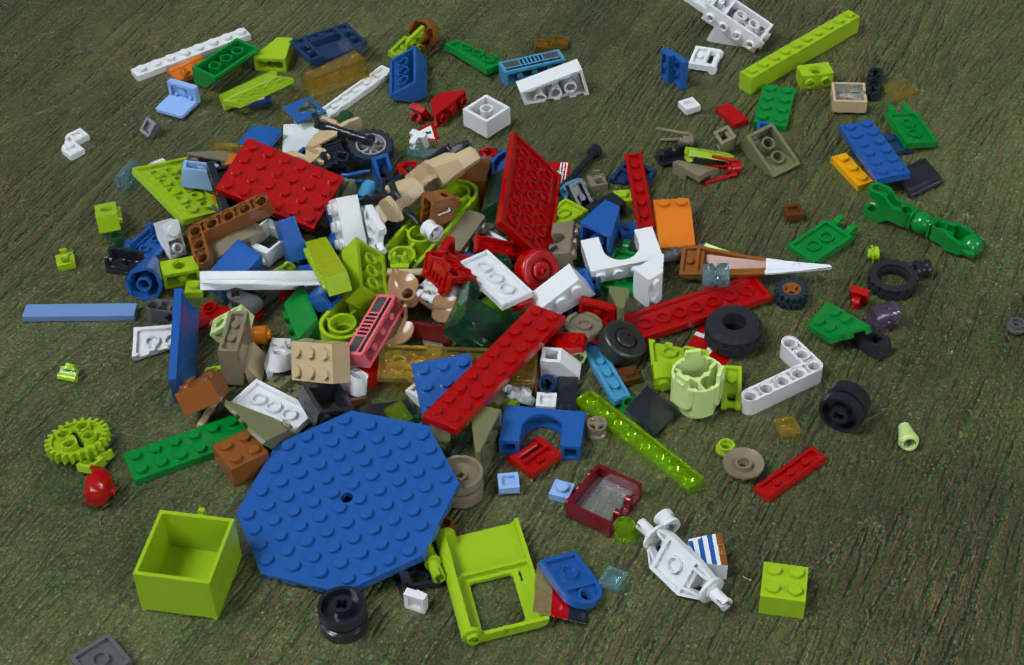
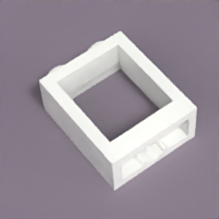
M270 218L265 219L259 224L267 235L253 245L250 242L246 243L247 246L262 255L263 265L270 267L284 255L280 241L271 248L260 244L270 235L278 238L274 225L276 221Z

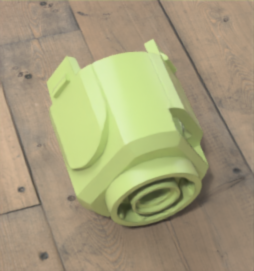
M700 348L685 350L684 358L679 359L672 367L670 400L679 407L683 415L693 419H701L713 415L715 407L719 405L723 394L724 366L714 358L701 355Z

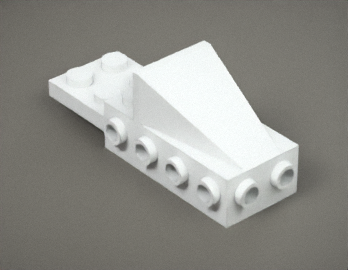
M683 0L702 12L703 16L701 18L714 27L707 38L709 42L744 47L754 53L757 48L759 50L762 48L771 35L769 31L774 24L738 0Z

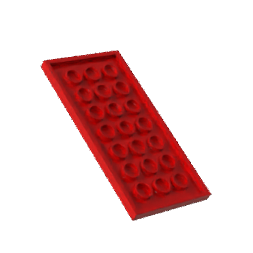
M514 131L509 134L495 224L499 230L505 232L513 242H516L523 251L537 248L548 250L549 245L553 244L551 232L553 223H556L561 174Z

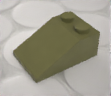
M773 123L746 135L739 145L747 158L772 179L801 164Z
M485 406L469 422L471 423L470 437L472 438L474 458L482 465L483 476L499 445L502 426L501 409Z

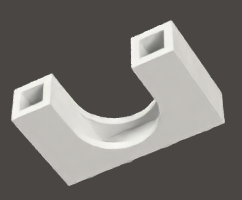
M652 226L634 230V243L638 252L633 257L624 260L608 257L602 249L599 237L580 240L581 254L585 266L588 268L591 277H601V283L633 276L634 268L662 253Z

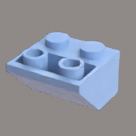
M184 160L181 187L213 191L207 175L206 162Z

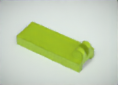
M685 146L684 159L689 163L693 161L694 157L718 160L712 158V155L734 158V155L728 152Z

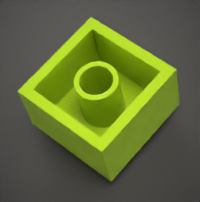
M764 561L758 613L803 619L809 567Z

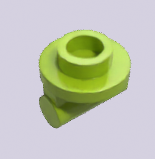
M65 363V366H60L57 379L77 383L80 370L76 369L77 365Z

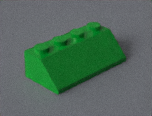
M239 38L234 39L192 66L194 83L204 88L211 86L250 60L260 51V48Z

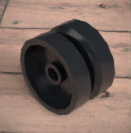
M839 380L834 382L828 389L826 396L819 404L818 412L824 423L832 429L850 433L856 431L861 425L864 416L870 409L871 400L865 389L857 383Z
M343 585L327 590L319 598L317 610L321 633L327 640L335 644L344 645L361 639L367 632L369 626L365 596L360 590Z

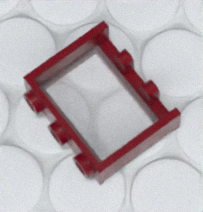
M597 464L593 470L588 472L584 482L578 484L575 493L566 499L564 504L565 518L574 519L610 538L640 500L642 483L601 464Z

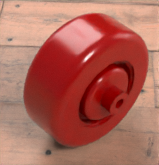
M541 248L524 251L518 257L514 267V274L532 291L559 272V264L555 256L548 250Z

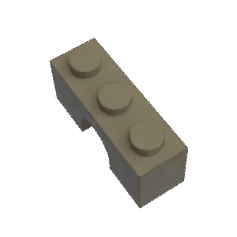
M574 220L553 223L551 235L554 244H550L549 249L555 245L558 246L551 253L557 259L559 268H564L568 264L574 267V260H577L576 249L579 247L577 239L580 238L579 227L575 226Z

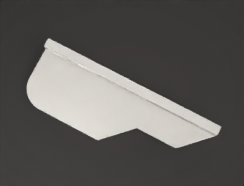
M312 270L200 271V290H230L232 288H240L242 290H296L299 285H304L306 290H314L320 285Z

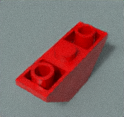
M465 90L440 92L430 100L435 128L441 126L467 105Z

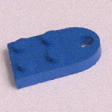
M577 551L539 561L538 567L566 604L583 610L591 609L598 604L602 595V587ZM581 596H586V597H588L590 600H586V599L582 598Z

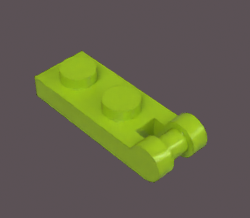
M722 365L724 366L725 376L721 397V410L730 408L735 409V411H741L742 366Z

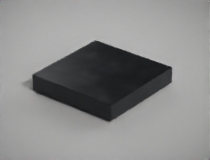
M646 386L623 413L655 438L677 414L678 410L650 387Z

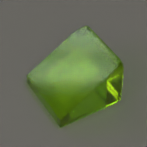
M401 400L384 409L387 418L403 421L413 419L411 413Z

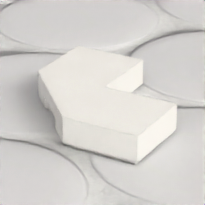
M81 128L67 134L65 143L61 148L62 154L71 161L86 154L85 149L80 145L90 140L89 134Z

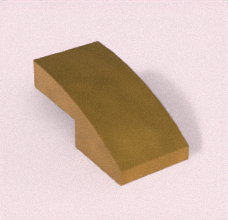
M551 34L550 39L534 38L533 42L535 52H548L568 48L566 36Z

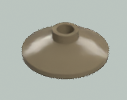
M734 448L729 450L723 457L724 470L730 476L737 479H753L764 470L765 463L763 457L751 448Z

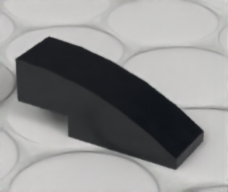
M868 324L871 326L872 333L866 334L865 331L854 333V338L848 339V341L862 352L879 360L892 352L891 338L876 333V327Z

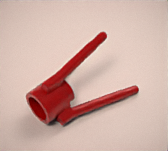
M712 155L714 159L728 162L726 164H709L705 166L725 168L729 174L705 181L704 184L737 177V174L742 172L741 160Z

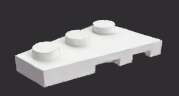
M172 325L134 327L133 362L170 350Z

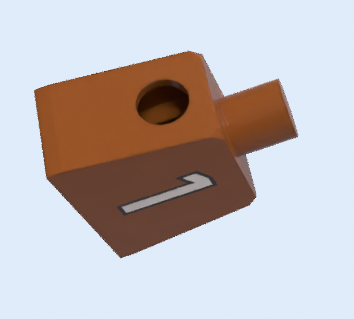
M446 190L422 193L420 224L429 219L435 221L436 225L440 226L452 221L455 208L461 206V199L458 196H453Z

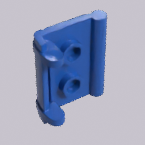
M151 221L146 223V229L132 241L127 239L124 242L125 247L123 248L144 251L145 257L155 256L159 258L165 253L158 241L154 225Z

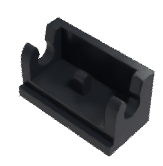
M109 246V257L104 256L105 271L110 274L127 276L145 258L144 251Z

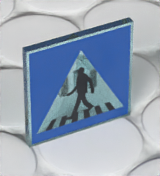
M311 96L281 107L297 125L311 120L313 112L318 113V116L326 114V111Z

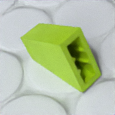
M276 37L254 56L255 71L269 72L276 70V72H287L294 53V48L290 45L289 41L293 39L289 37Z

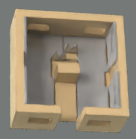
M831 82L832 112L866 113L867 95L865 94V83Z

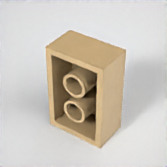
M313 339L291 341L292 380L327 384L350 382L349 342Z

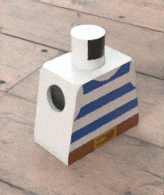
M722 533L689 539L687 545L704 560L714 575L721 579H727L728 563Z

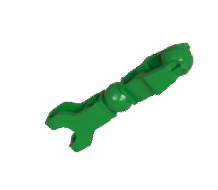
M880 182L869 184L867 194L876 203L869 202L863 207L862 214L864 217L876 223L889 221L898 226L907 227V229L911 227L916 233L925 234L926 238L928 237L931 241L942 246L944 251L956 255L974 258L982 252L986 240L975 234L972 229L960 222L953 223L936 216L932 218L928 212H918L919 208H915L912 204L899 199L892 188Z

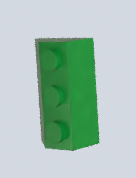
M299 285L285 301V311L282 312L284 323L288 322L286 324L289 335H293L291 336L292 341L304 338L321 340L318 319L311 302L307 298L308 294L304 285Z

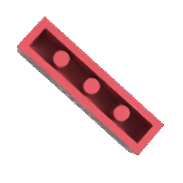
M377 294L349 342L351 366L371 368L404 310L402 303L396 295Z

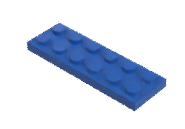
M863 120L862 122L847 123L846 125L839 126L840 134L874 182L884 184L910 179L911 172L872 120Z

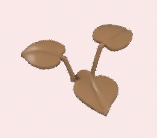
M393 268L388 280L389 295H396L400 301H403L404 318L399 317L384 345H401L407 342L413 335L414 325L406 321L408 318V307H415L418 302H421L428 309L432 310L431 314L436 322L446 324L458 317L465 308L464 303L453 295H437L433 298V306H431L420 296H417L416 291L419 286L417 278L411 273Z

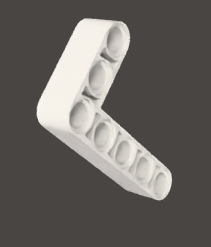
M793 336L783 337L780 345V358L790 368L743 390L741 393V412L745 415H754L819 384L822 379L823 363L797 338Z
M291 342L269 350V371L281 373L292 369ZM350 365V382L340 383L344 391H348L352 396H365L369 376L358 367Z

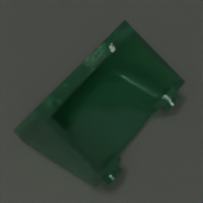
M469 280L460 289L445 323L444 335L480 358L522 314L513 311L504 316L477 299L481 289L476 283Z

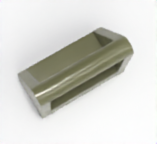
M610 286L608 303L614 304L617 308L616 320L624 321V314L628 312L629 288Z

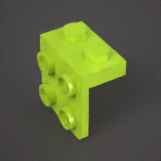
M421 25L409 37L403 36L388 51L387 56L393 59L415 45L421 49L425 27Z

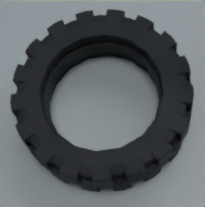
M899 259L879 260L869 268L867 287L879 299L883 298L886 299L885 301L890 302L891 300L900 302L902 299L904 301L916 293L919 280L918 272L914 270L912 265H908L905 261L901 262ZM893 274L904 278L907 283L900 286H892L881 282L879 277Z

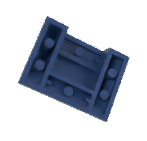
M346 22L289 41L290 45L306 61L324 72H332L335 69L347 67L355 63L367 45V41Z

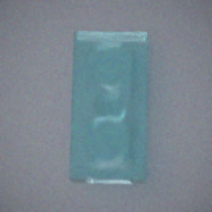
M131 158L114 177L117 191L124 192L135 180V177L132 175V168L139 167L137 158Z

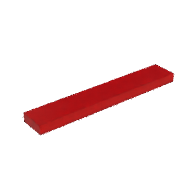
M642 152L624 154L637 228L641 229L652 226L653 230L656 231Z

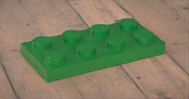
M763 84L753 121V128H757L758 121L775 122L774 125L778 131L786 132L796 88Z

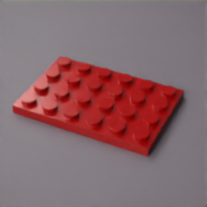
M247 138L216 186L215 193L239 203L264 193L275 206V211L271 216L280 220L295 216L298 227L314 233L326 212L324 206H327L329 201L334 199L344 182V177Z

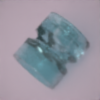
M713 263L702 264L703 288H713L715 285L718 287H729V263H718L717 266H714Z

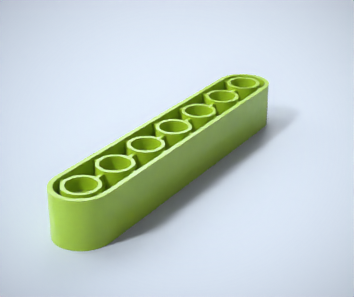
M456 179L445 187L436 189L435 191L446 190L453 196H458L461 199V206L455 208L454 219L442 226L444 232L437 242H431L427 237L421 235L420 228L422 224L420 222L414 225L408 219L385 245L387 249L385 254L386 272L387 269H390L391 255L394 251H396V255H403V251L410 255V269L423 268L426 252L438 250L440 243L446 239L467 209L479 213L477 186L469 180ZM421 206L414 213L419 220ZM345 292L342 293L341 296L343 298L332 310H327L320 318L319 330L321 340L350 342L369 308L359 309L354 305H350L345 301Z

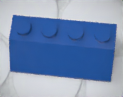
M416 45L390 60L389 97L393 100L413 103L427 96V58Z

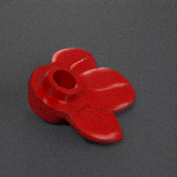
M213 301L206 302L202 306V311L199 315V329L208 326L211 330L213 319L230 311V309L226 306H219Z

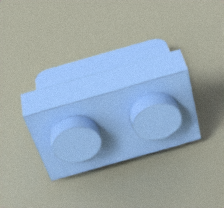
M170 78L167 81L169 95L156 107V111L176 118H184L200 103L198 86Z

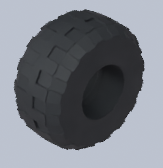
M725 305L724 307L717 308L707 317L704 329L705 341L707 346L718 355L733 359L743 358L754 353L762 341V321L755 312L747 307Z

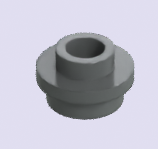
M1020 317L1011 318L1007 322V330L1015 335L1023 334L1024 320Z

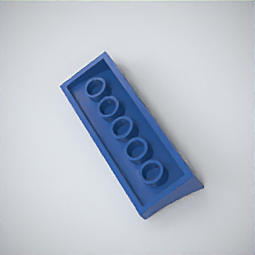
M182 288L174 289L168 381L175 404L178 403L175 394L179 390V386L184 384V380L192 376L196 378L200 312L190 304Z

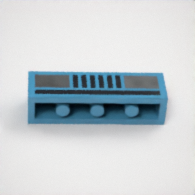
M557 49L498 62L499 77L505 86L516 84V81L564 64L565 58L560 50Z

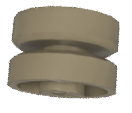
M467 455L448 457L447 461L461 487L458 494H455L451 507L459 509L474 506L481 501L484 495L482 465L474 457Z

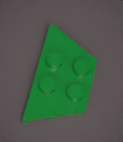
M826 302L807 324L809 332L829 344L854 338V333L865 331L866 334L872 333L870 325L830 302Z

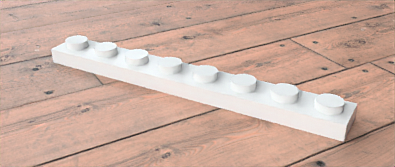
M244 27L238 28L230 33L222 34V36L195 44L186 49H181L176 53L168 54L149 63L138 65L131 69V74L139 82L167 71V68L198 55H201L202 58L209 56L236 38L243 41L252 40L251 34Z

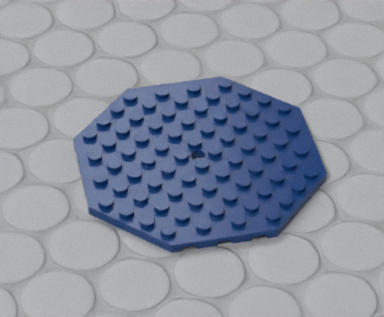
M351 410L277 444L236 513L264 579L271 580L273 578L281 580L285 584L297 587L302 585L310 590L322 593L333 587L343 585L362 590L426 559L428 548L431 542L435 541L441 529L440 524L443 518H446L452 506V500L455 494H458L461 487L428 425ZM346 496L348 498H352V500L347 503L343 502L346 499Z

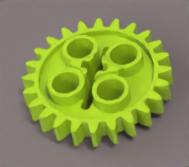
M82 417L80 421L73 419L72 423L66 421L65 426L58 425L59 429L52 430L53 434L47 435L48 439L44 440V448L51 461L56 460L57 464L63 461L64 465L71 461L73 465L78 460L82 463L85 458L91 460L90 456H98V451L103 452V447L109 446L108 442L111 441V432L104 420L99 421L98 418L92 420V417L84 420V417Z

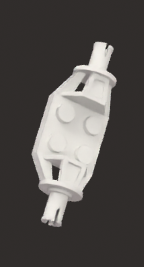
M645 518L637 522L640 527L636 525L635 528L645 536L643 547L647 550L649 569L677 596L697 599L701 603H708L712 600L722 611L727 610L731 606L732 600L721 591L724 581L720 577H716L704 560L675 533L669 531L665 525L653 527ZM660 546L661 548L659 552H657L656 548Z

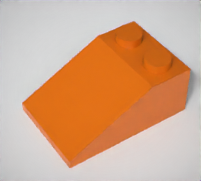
M689 198L653 200L655 230L661 251L670 250V248L674 247L677 249L683 248V246L695 245Z

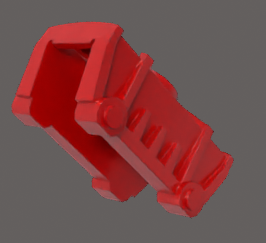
M450 250L426 252L421 275L424 279L428 278L441 296L449 295L455 283L462 289L464 294L473 293L477 276L473 275L471 269L466 268L457 259L458 256L453 255Z

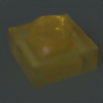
M794 416L774 419V426L781 439L800 435L801 429Z

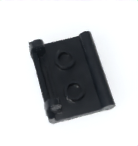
M923 158L906 166L911 172L910 179L892 182H899L906 190L908 198L911 199L943 184V179L929 161Z

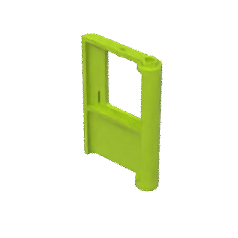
M514 518L511 523L459 536H456L452 528L440 529L435 541L442 561V568L446 574V583L463 643L476 645L481 642L538 629L549 623L550 618L548 615L533 612L536 573L518 518ZM511 576L514 580L525 620L486 631L482 630L470 587L473 584Z

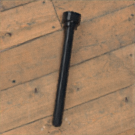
M592 144L588 148L587 156L560 184V187L564 183L575 179L592 159L599 158L602 154V149L599 145Z

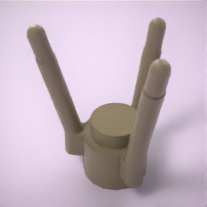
M656 127V130L679 134L678 138H660V141H678V145L686 143L690 147L693 146V134L689 133V131Z

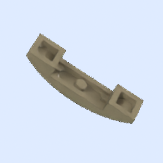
M258 223L228 234L212 247L216 262L238 239L245 244L250 242L253 245L267 234Z

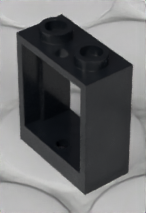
M301 383L298 401L314 427L351 410L356 411L340 383ZM335 402L338 408L321 409L318 403Z

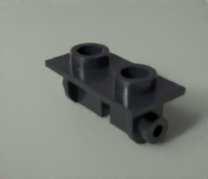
M686 143L677 145L674 151L672 147L659 149L654 158L660 166L673 164L676 160L686 161L684 159L685 146L690 147V145Z

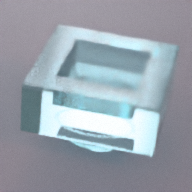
M608 565L600 577L599 583L602 588L619 594L628 579V572Z

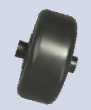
M615 320L608 323L598 337V346L603 356L618 366L627 367L635 364L645 352L646 344L643 335L634 325L626 321Z

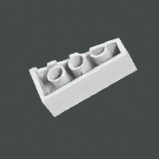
M577 59L516 81L524 105L545 102L547 99L559 100L560 97L566 96L572 98L578 94L590 95L582 68Z

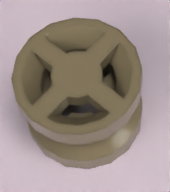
M601 416L589 418L587 421V437L595 442L604 440L607 437L606 419Z

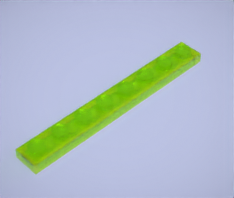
M592 389L576 399V404L592 417L601 416L605 418L609 431L688 493H691L704 483V477Z

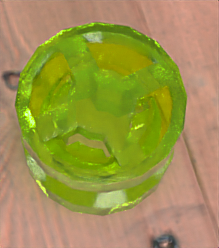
M628 516L618 517L614 521L615 540L624 544L633 541L635 538V521Z

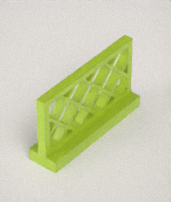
M271 70L220 94L219 98L223 109L226 111L234 107L242 108L295 82L293 78L278 76L276 70Z

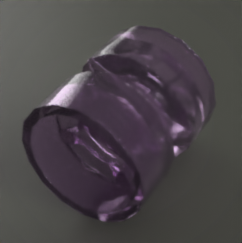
M890 301L883 303L882 306L876 305L867 308L866 319L868 324L875 326L876 331L885 329L887 326L892 327L901 324L902 312L897 302Z

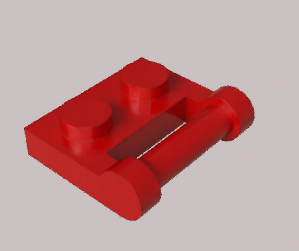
M537 436L531 444L516 454L512 453L509 455L507 461L510 466L516 467L533 480L560 461L562 453L542 437Z

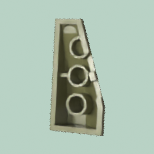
M225 399L221 401L234 416L239 418L238 421L248 427V432L264 446L273 449L280 442L297 435L292 430L293 426L286 420L280 421Z

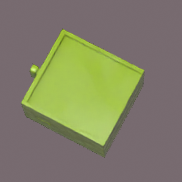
M199 507L197 514L160 510L133 572L142 610L218 620L242 557L235 519L208 516L204 507Z

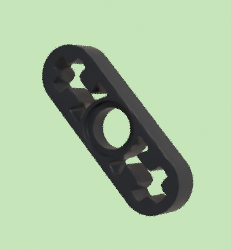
M875 67L868 71L865 93L868 101H876L881 97L883 70L881 68Z

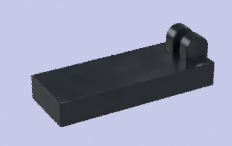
M558 376L556 409L576 411L578 377Z

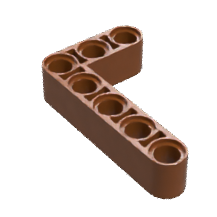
M264 193L258 194L194 223L188 228L187 235L193 258L202 271H210L217 263L212 242L263 220L274 213L275 206L269 197Z

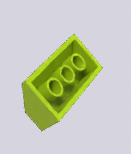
M355 237L342 250V264L348 272L352 291L345 292V301L359 309L370 308L377 294L389 295L385 254Z

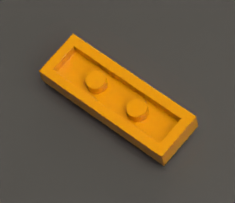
M847 153L831 157L830 163L857 191L867 189L869 184L873 183V180Z

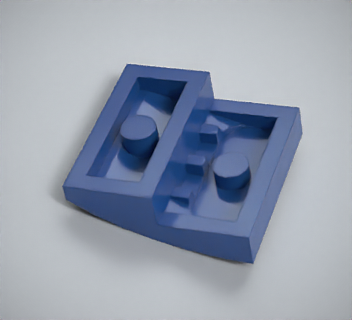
M661 48L660 76L667 84L674 82L680 90L687 89L688 61L672 50Z
M250 126L236 146L240 151L247 138L273 147L283 134V131L270 126Z

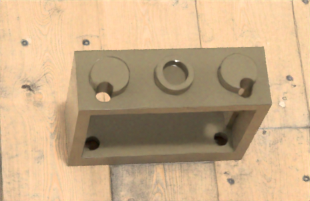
M229 311L218 347L221 371L227 385H244L246 378L245 364L249 345L251 342H254L248 311Z

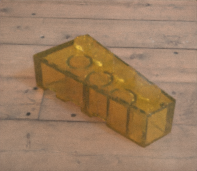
M355 50L301 75L305 93L311 98L370 77L366 59Z

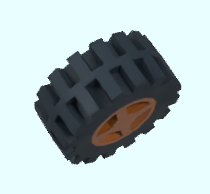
M791 277L790 279L784 278V281L779 280L774 289V302H776L777 306L780 305L781 309L786 308L785 310L787 311L789 309L795 311V309L800 310L801 307L804 308L808 300L809 289L804 281L800 282V279L794 280Z

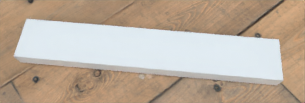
M383 65L379 66L323 106L322 109L325 112L319 113L318 116L334 119L388 80L390 68Z

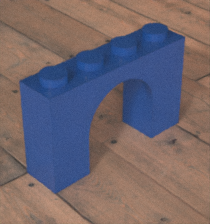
M324 206L331 228L332 216L328 214L327 206ZM295 216L274 222L286 261L292 262L294 265L304 263L305 255L303 248H306V241L300 234ZM330 229L328 241L334 251L338 252L334 246V240H336L335 233H332Z
M512 405L505 406L499 436V454H516L521 450L522 440L528 432L538 428H547L554 430L561 436V460L581 461L586 429V412Z

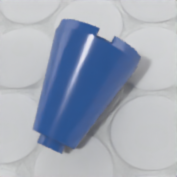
M145 257L127 274L125 285L126 290L131 296H136L142 301L159 296L163 288L160 260L157 257Z

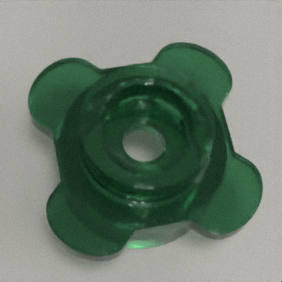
M113 231L109 234V238L106 241L114 247H120L128 237L124 236L122 231Z

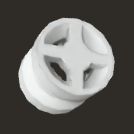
M431 219L426 220L420 228L421 235L427 237L431 242H437L444 232L443 227L438 224L436 225L435 221Z
M663 509L654 517L656 526L665 525L673 533L680 528L681 523L678 518L674 517L671 509Z

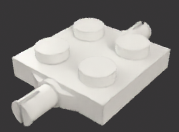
M365 205V209L361 207L360 210L367 244L386 254L387 249L384 246V236L387 233L386 226L382 223L379 213L374 209L373 205Z

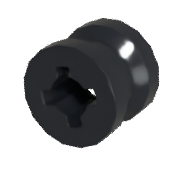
M924 259L923 261L913 260L912 266L914 270H917L919 278L921 276H932L930 259Z

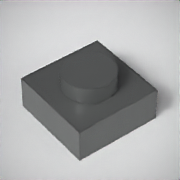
M147 116L139 131L148 138L153 139L160 124Z

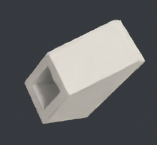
M169 218L154 223L158 241L169 259L187 254L178 219Z
M542 347L540 377L545 374H555L557 377H578V380H580V361L562 348Z

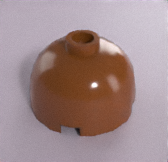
M420 18L410 24L408 34L410 33L411 35L423 25L425 27V35L421 41L422 47L420 50H427L438 43L440 30L431 19Z

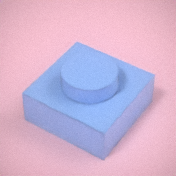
M518 472L497 473L499 495L520 493Z
M555 479L549 492V499L565 503L566 499L574 494L575 484Z

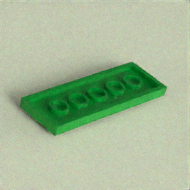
M231 415L123 453V458L135 485L138 486L213 459L212 445L246 430L245 425L238 421L239 418Z

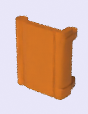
M198 55L167 68V73L173 79L188 83L194 80L192 66L202 61L203 58L201 55Z

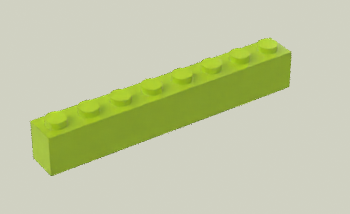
M327 237L305 242L306 248H303L305 258L310 268H312L315 277H317L323 292L327 291L330 297L352 291L348 272Z

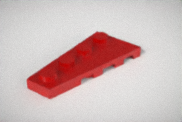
M556 332L543 347L562 348L569 354L585 352L588 338L586 333ZM542 348L531 359L541 358Z

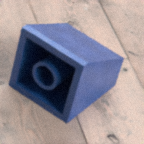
M607 200L599 204L580 222V240L599 237L604 253L610 257L614 248H616L619 237L620 206Z
M238 239L210 271H264L262 255ZM210 290L218 294L222 300L230 302L227 298L228 290ZM243 290V291L248 292V293H252V292H254L255 290Z

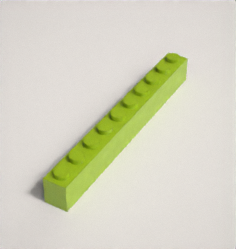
M847 10L740 71L739 88L751 95L760 90L763 84L768 85L796 69L797 65L808 62L856 34L859 29L860 16L853 11Z

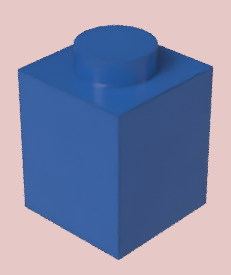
M319 285L307 298L316 311L321 312L332 310L343 297L341 294L329 297L327 291L323 292L322 287Z

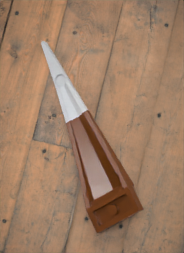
M702 245L683 246L679 277L680 279L706 281L831 270L832 266L763 258Z

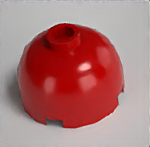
M90 465L89 469H93V473H88L83 494V497L87 498V502H82V506L98 508L107 504L111 496L115 497L117 484H113V476L106 468Z

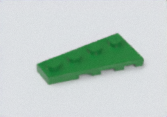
M459 40L445 43V50L478 69L483 74L489 75L499 71L498 62H502L499 56L495 54L492 56L487 55L485 50L473 49L472 45Z

